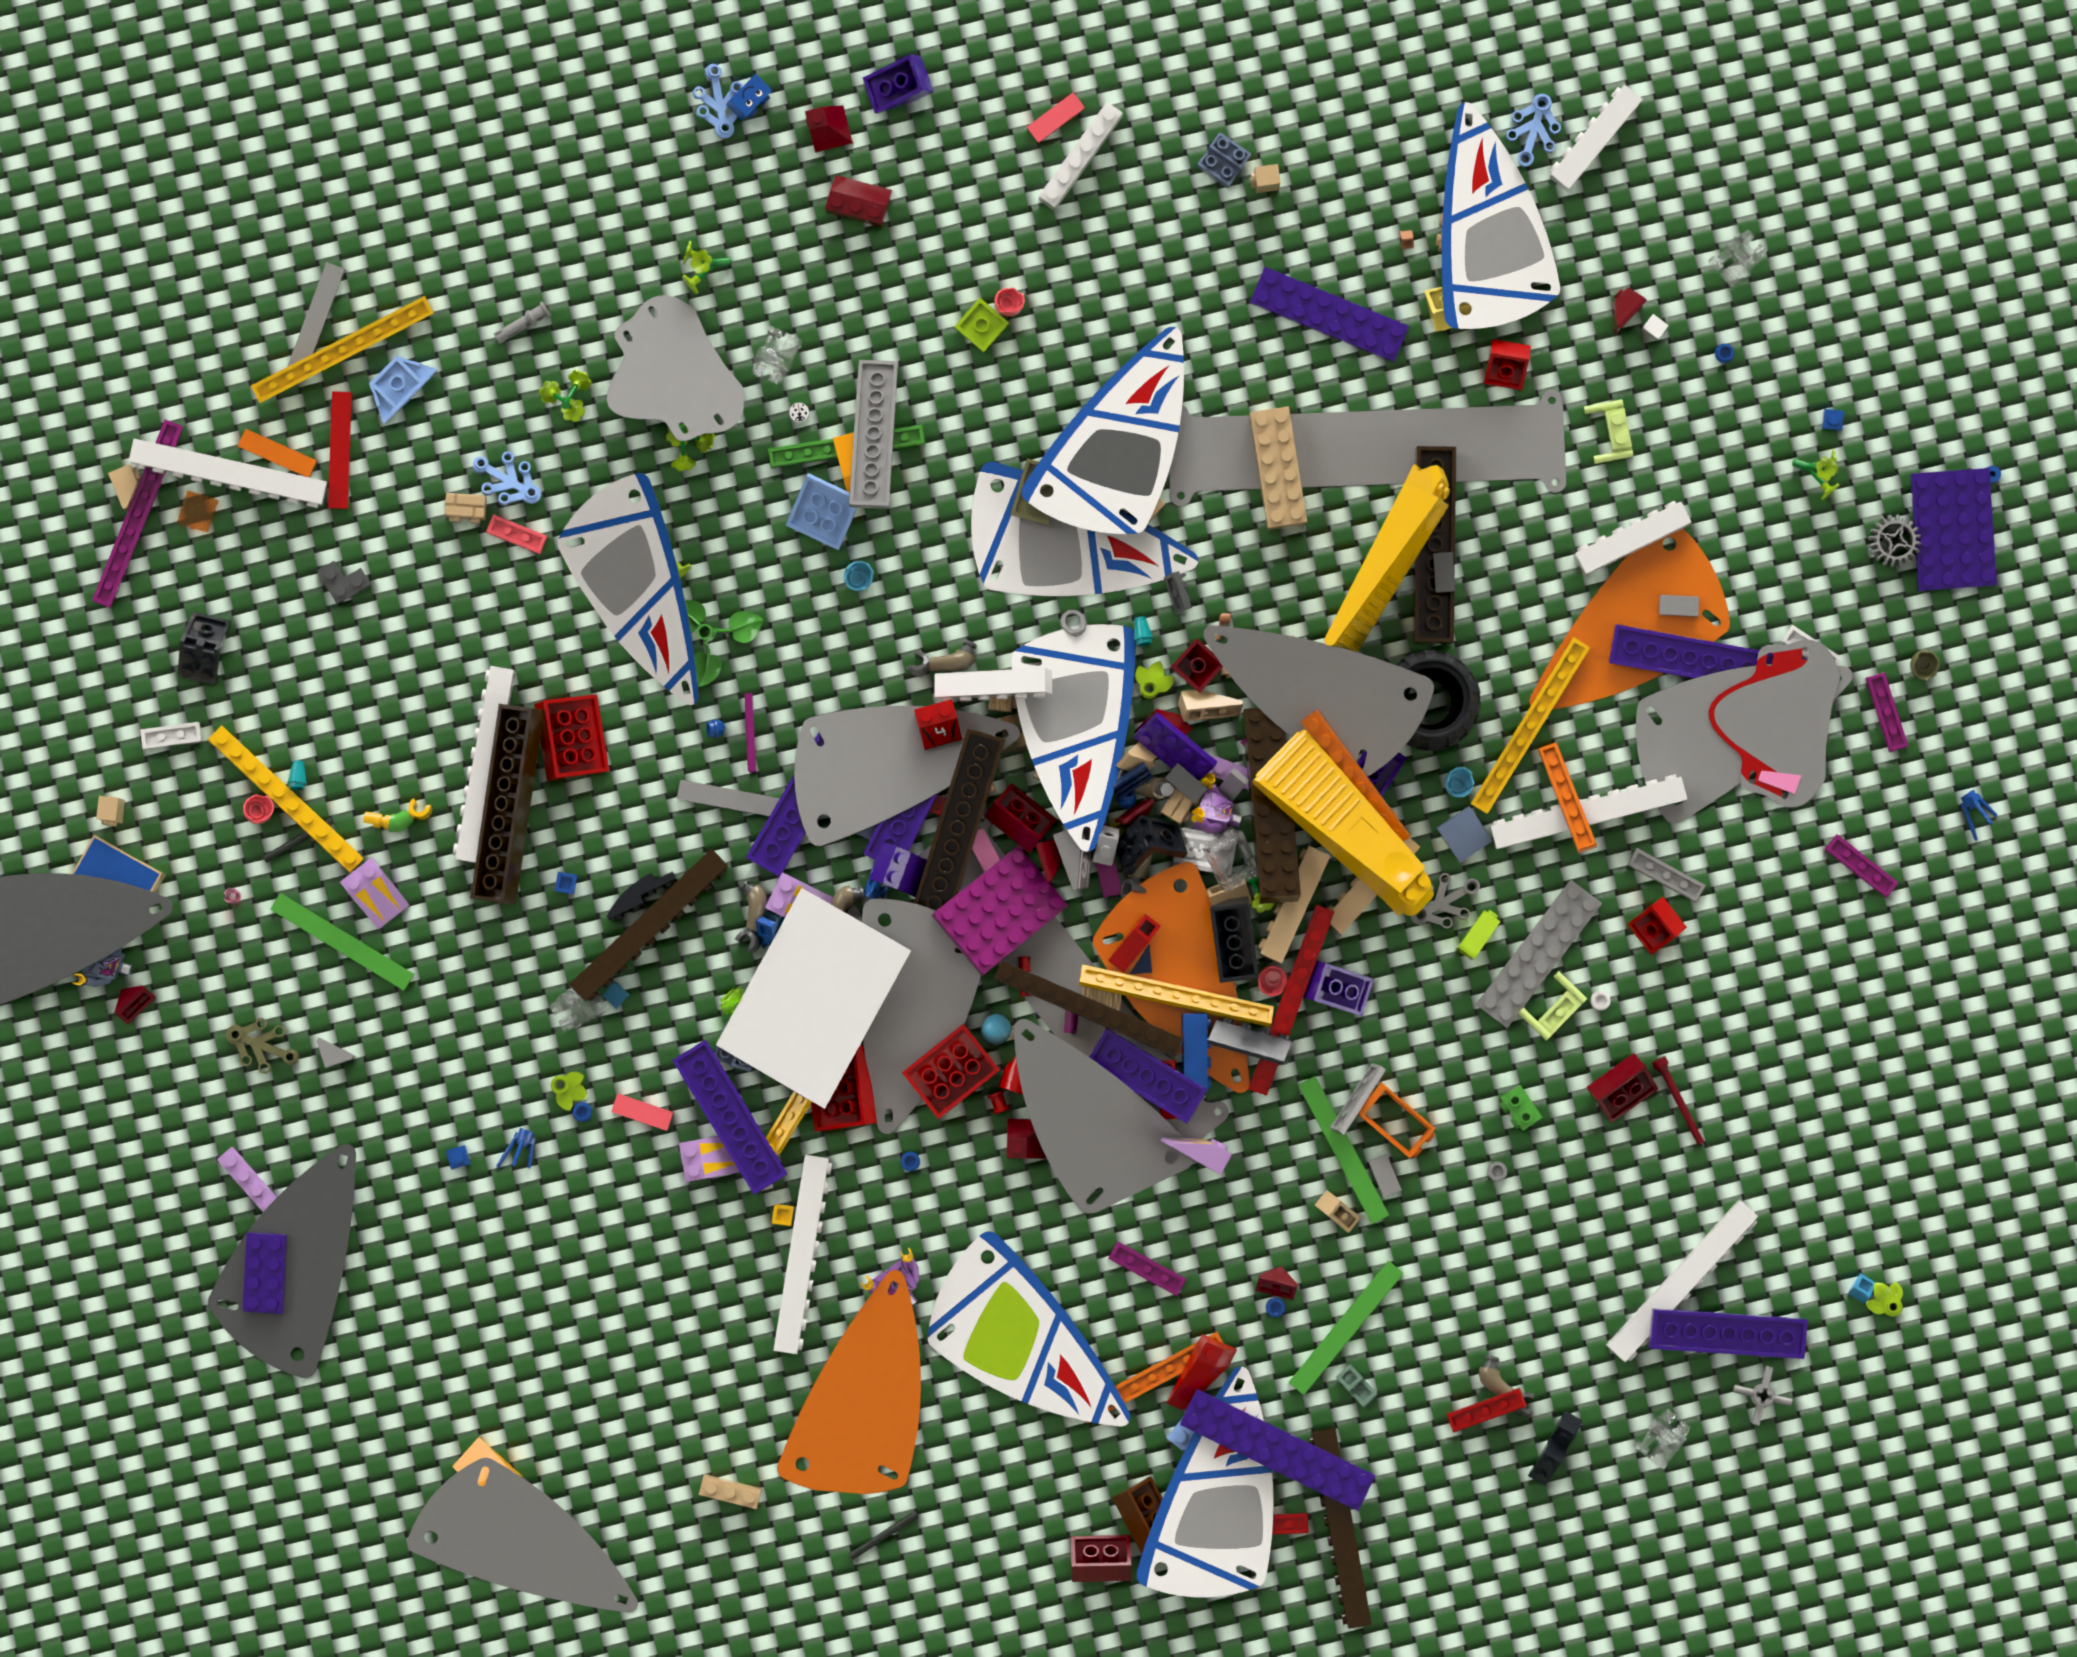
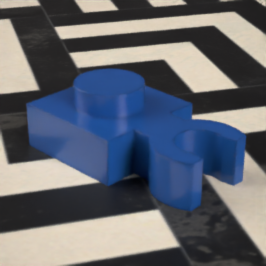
M760 917L756 920L758 936L763 938L761 947L764 949L771 945L778 931L776 922Z

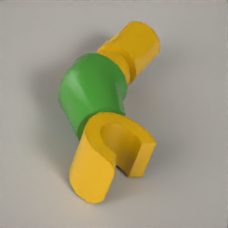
M413 798L409 803L408 811L405 809L397 814L386 815L385 817H383V814L365 812L363 823L373 824L375 828L383 826L389 832H402L414 822V818L418 820L427 819L432 813V806L426 805L424 811L416 812L415 808L418 804Z

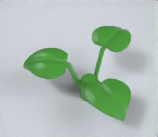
M685 600L690 631L693 633L697 629V635L700 639L704 640L703 644L707 652L706 654L699 652L694 655L697 685L699 687L713 682L718 677L722 667L721 659L717 655H710L708 642L715 638L717 632H733V638L740 643L753 641L763 624V619L759 615L748 611L736 612L729 618L731 629H714L708 624H700L706 618L704 606L695 600Z

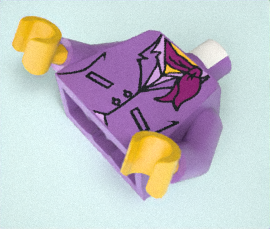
M1207 773L1204 779L1201 780V784L1207 787V790L1201 798L1199 807L1192 811L1194 814L1191 818L1194 822L1192 828L1203 830L1206 834H1223L1227 824L1238 828L1242 817L1231 813L1233 802L1224 797L1217 786L1213 784L1215 783V776L1212 773Z
M908 1248V1255H903L900 1252L902 1259L871 1280L869 1276H865L868 1282L866 1284L860 1282V1285L872 1294L887 1273L892 1270H898L905 1277L912 1305L916 1303L917 1300L911 1291L917 1287L916 1284L919 1282V1267L911 1249ZM892 1281L888 1288V1294H895L899 1284Z

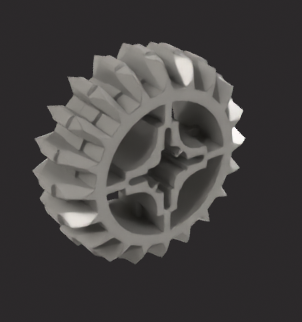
M1888 515L1887 521L1884 517L1881 518V524L1876 522L1874 524L1876 529L1870 530L1875 535L1868 537V540L1874 541V543L1868 545L1869 548H1875L1871 555L1876 553L1879 555L1876 561L1883 558L1882 565L1884 566L1888 561H1890L1889 565L1891 568L1894 567L1895 562L1898 567L1902 566V561L1907 565L1909 564V559H1915L1913 553H1919L1920 551L1915 545H1921L1919 541H1916V538H1920L1921 535H1915L1914 532L1918 530L1917 527L1913 529L1910 527L1913 525V521L1906 524L1907 517H1903L1900 521V515H1896L1894 520L1892 515ZM1898 526L1894 534L1882 532L1885 527ZM1903 529L1909 536L1910 544H1907L1908 542L1902 537ZM1897 535L1896 538H1898L1897 541H1899V543L1893 546V544L1891 543L1893 541H1890V539L1894 538ZM1880 538L1887 544L1886 553L1881 548ZM1896 548L1907 550L1902 556H1891Z

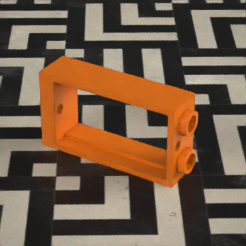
M1382 1082L1369 1095L1357 1114L1409 1159L1412 1156L1416 1158L1423 1150L1420 1146L1425 1141L1429 1143L1435 1136L1433 1131L1436 1128ZM1383 1092L1427 1128L1409 1151L1365 1114Z

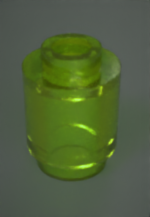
M738 986L736 989H731L720 999L722 1003L720 1007L726 1014L729 1012L733 1014L743 999L744 991Z

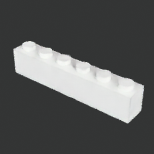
M1626 85L1621 89L1619 87L1616 88L1611 95L1613 98L1609 104L1605 102L1599 109L1601 114L1597 119L1593 117L1586 125L1588 130L1585 133H1579L1574 140L1576 142L1572 149L1568 147L1562 154L1564 159L1560 164L1556 162L1549 170L1552 172L1549 178L1566 192L1569 191L1643 100Z
M1108 102L1105 103L1039 195V201L1053 211L1056 210L1121 120L1123 113Z
M1673 501L1665 505V509L1660 512L1654 510L1648 513V518L1642 521L1638 518L1630 522V526L1625 529L1623 527L1612 531L1613 535L1607 538L1603 535L1595 539V544L1589 547L1585 544L1577 548L1578 552L1574 556L1584 576L1689 526L1691 520L1682 502L1676 504Z
M1047 668L935 674V697L941 699V702L951 699L952 701L953 699H960V701L967 702L972 701V698L987 701L990 700V697L1006 700L1008 696H1015L1016 699H1026L1027 695H1033L1034 698H1044L1045 694H1052V670Z

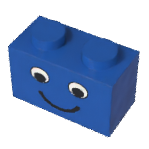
M755 74L727 102L726 106L741 121L746 117L750 119L757 112L755 108L759 104L763 106L770 99L768 94L772 89Z

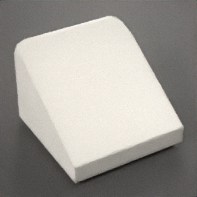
M1653 314L1641 330L1657 341L1669 325Z

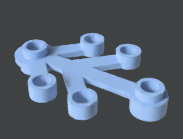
M710 64L705 69V76L712 83L714 99L707 95L705 89L701 86H697L692 94L694 98L700 99L717 112L718 119L709 113V109L705 105L697 108L696 115L715 126V133L720 138H729L734 132L733 123L737 116L731 112L728 118H726V104L738 92L734 90L733 85H738L739 90L743 86L738 81L733 82L729 92L723 99L719 81L722 72L721 68L717 64ZM711 69H716L717 74H713L711 72ZM696 90H700L702 95L698 96ZM699 109H704L705 115L700 114ZM722 125H726L728 131H723Z
M1546 94L1536 95L1532 105L1520 111L1517 110L1512 114V121L1520 123L1525 116L1535 112L1533 120L1516 129L1508 130L1506 134L1507 140L1513 142L1518 136L1530 130L1524 151H1521L1518 155V163L1523 167L1530 166L1534 160L1531 152L1537 132L1544 143L1543 149L1545 152L1551 153L1556 147L1555 142L1550 139L1541 123L1542 116L1544 115L1550 125L1549 131L1551 134H1558L1561 130L1560 123L1556 122L1550 111L1552 106L1551 98ZM1539 101H1544V102H1545V106H1544V107H1540V106L1538 105V102H1539ZM1515 114H1520V115H1521V119H1520V120H1516V119L1514 118V115H1515ZM1552 125H1557L1559 129L1553 131L1551 127ZM1514 132L1516 137L1510 138L1509 133ZM1546 144H1552L1553 149H1547ZM1527 156L1529 161L1523 162L1522 157Z
M507 451L502 455V462L505 464L508 475L489 465L488 460L484 457L474 459L473 470L477 474L486 472L502 482L493 485L491 483H484L481 489L483 495L490 496L495 492L515 489L519 493L509 495L503 492L499 495L498 502L506 506L511 502L520 500L530 504L539 501L541 491L538 486L532 483L530 476L531 466L528 462L523 461L519 464V472L523 475L525 484L523 485L517 480L513 465L514 456L511 452ZM510 456L511 460L507 461L504 457ZM481 461L484 465L478 466L477 463ZM522 466H527L528 469H527V470H522L521 467H522ZM490 487L491 491L486 492L484 488ZM533 491L535 494L530 496L528 492ZM507 497L508 500L504 502L501 498Z

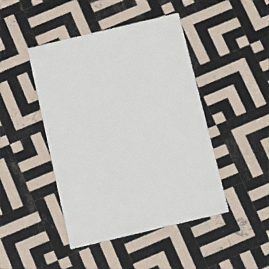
M801 888L716 1046L825 1109L911 950Z

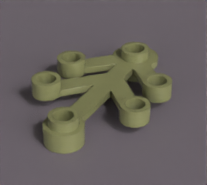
M258 1018L255 1023L245 1027L240 1025L230 1026L227 1029L226 1038L231 1044L236 1045L241 1056L240 1063L243 1066H250L253 1062L252 1057L246 1051L244 1043L252 1046L259 1063L258 1070L260 1073L267 1074L271 1070V1066L266 1061L262 1050L283 1058V1061L288 1065H294L298 1062L299 1054L296 1050L288 1049L285 1051L266 1043V1041L275 1037H283L286 1034L285 1027L278 1025L272 1031L253 1038L247 1034L257 1029H266L268 1026L266 1019ZM260 1020H263L265 1022V1025L262 1028L258 1026V1022ZM277 1028L283 1029L281 1035L276 1033ZM234 1031L239 1033V1037L236 1039L232 1036ZM289 1053H292L294 1056L291 1061L287 1059ZM246 1056L250 1059L248 1064L243 1062V1058ZM263 1064L268 1066L265 1072L261 1070Z

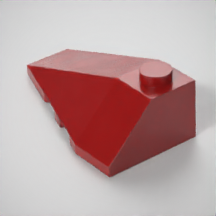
M1202 1334L1166 1403L1185 1411L1196 1389L1204 1392L1229 1367L1237 1349Z

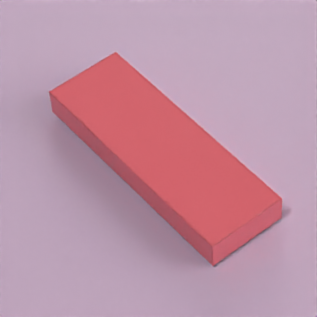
M1073 92L1027 126V129L1039 144L1083 111L1085 107Z
M494 514L486 530L487 534L540 555L548 538L544 534Z
M617 1093L611 1111L668 1131L674 1113Z

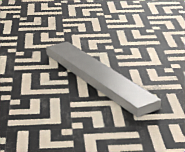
M326 262L288 366L315 353L343 278L344 268Z
M680 780L677 795L679 800L764 816L771 815L780 799Z

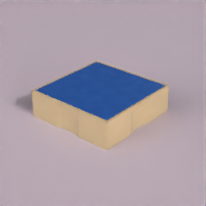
M96 835L92 837L72 874L99 877L126 883L156 893L166 876L161 871L132 857L122 849Z

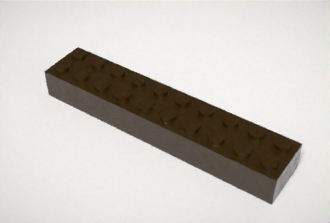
M1417 446L1415 449V464L1421 469L1434 465L1441 467L1445 472L1450 492L1448 497L1443 499L1449 505L1414 561L1413 644H1453L1454 592L1435 593L1433 553L1453 552L1455 577L1456 447Z
M506 704L498 705L471 899L516 905L544 710Z
M1259 708L1244 709L1242 724L1247 778L1249 779L1248 788L1259 904L1298 902L1301 890L1294 820L1252 782L1256 778L1255 775L1286 744V732Z
M969 727L967 728L914 904L937 911L959 893L1006 739Z

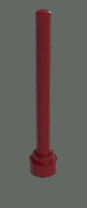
M1663 1056L1653 1061L1652 1065L1655 1070L1657 1069L1658 1073L1661 1072L1697 1145L1704 1143V1140L1667 1069L1669 1068V1062L1666 1056Z

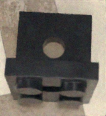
M197 612L192 613L180 640L177 676L216 685L220 650L231 627V620ZM195 661L200 662L202 666L197 665Z
M1142 815L1119 837L1116 848L1124 874L1130 876L1153 852L1184 858L1188 854L1176 822Z

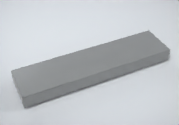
M1638 848L1635 849L1627 866L1697 903L1706 886Z
M1373 1063L1370 1065L1331 1125L1330 1129L1342 1135L1345 1134L1386 1071L1385 1068Z

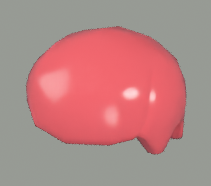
M1003 288L997 292L994 298L996 310L1003 316H1015L1020 313L1025 304L1024 294L1019 293L1015 288Z
M255 794L248 798L243 805V815L253 824L267 822L274 812V803L267 795Z
M1276 965L1264 967L1259 973V989L1268 996L1280 995L1287 985V974L1281 967Z

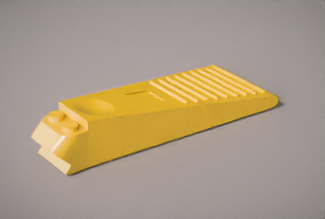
M1416 464L1412 466L1400 493L1325 636L1324 642L1326 645L1358 653L1449 506L1443 501L1449 495V484L1444 470L1438 465L1421 469Z
M1305 729L1297 732L1255 775L1256 778L1252 782L1259 790L1383 899L1398 916L1402 913L1408 916L1416 915L1432 899L1434 892L1430 878L1423 871L1425 866Z

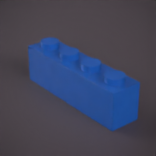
M1181 1013V1038H1183L1181 1043L1182 1074L1206 1089L1211 1088V1076H1208V1068H1211V1057L1207 1055V1049L1211 1048V1044H1207L1209 1039L1207 1037V1029L1211 1027L1210 1017H1207L1206 1013Z

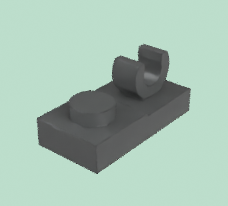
M1179 571L1164 577L1175 614L1192 608L1190 597L1185 589L1189 586V583L1183 584L1181 579L1186 576V573L1180 574Z

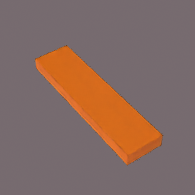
M245 429L238 444L239 448L304 477L310 478L317 464V460L248 429Z

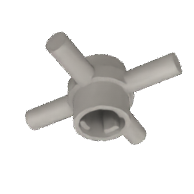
M1765 1367L1762 1384L1756 1385L1753 1389L1734 1385V1393L1750 1396L1752 1402L1756 1405L1752 1424L1760 1425L1763 1409L1770 1406L1773 1402L1789 1407L1792 1405L1793 1399L1775 1395L1774 1390L1769 1386L1773 1367ZM1763 1390L1767 1391V1397L1764 1402L1761 1401L1760 1397H1757V1394L1762 1393Z

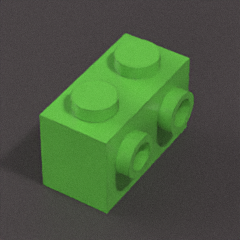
M1521 1085L1516 1086L1499 1098L1502 1101L1499 1105L1505 1113H1510L1512 1116L1510 1121L1516 1130L1520 1128L1521 1131H1524L1543 1118Z

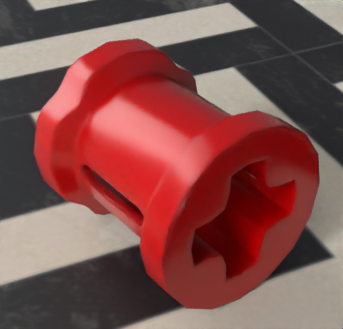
M1004 1090L987 1096L991 1100L994 1114L1010 1109L1003 1096Z

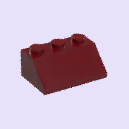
M836 175L829 192L825 211L828 214L882 228L892 190Z
M1013 783L1005 789L984 815L987 820L1028 853L1035 848L1036 844L1040 842L1057 821L1054 816Z
M1635 1053L1586 1087L1610 1123L1658 1090L1647 1067Z
M1130 1535L1071 1536L1072 1582L1131 1581Z

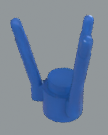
M1972 790L1961 797L1963 803L1960 805L1964 810L1973 838L1977 841L1978 837L1968 807L1970 810L1976 807L1989 825H1992L1993 822L1980 804L1994 817H1997V813L1981 798L1979 793L1976 794Z
M874 861L869 878L871 876L876 861ZM868 879L864 888L866 889L864 892L865 896L870 899H883L890 887L886 886L882 891L883 886L879 885L878 882H872L873 880Z
M520 1128L519 1132H515L512 1141L496 1166H501L517 1141L519 1146L515 1153L512 1167H515L523 1146L528 1147V1144H530L527 1167L531 1168L536 1141L533 1138L534 1132Z

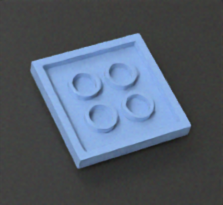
M808 473L786 526L839 550L857 508L849 506V492Z

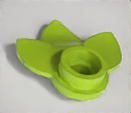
M1160 661L1153 663L1148 669L1138 666L1135 673L1136 681L1140 684V693L1147 699L1156 697L1160 692H1167L1174 683L1173 676H1164V668ZM1149 685L1153 687L1151 693L1146 691V687Z
M570 1072L566 1076H556L551 1081V1089L556 1094V1101L563 1109L570 1111L573 1101H581L588 1098L586 1089L580 1084L584 1079L583 1074ZM562 1081L564 1083L563 1089L557 1087L558 1082Z
M1897 1282L1892 1283L1890 1287L1883 1283H1874L1873 1293L1875 1298L1865 1303L1867 1308L1875 1314L1885 1313L1891 1317L1898 1316L1903 1309L1901 1302L1903 1296L1902 1287ZM1892 1303L1896 1304L1894 1311L1890 1309V1304Z

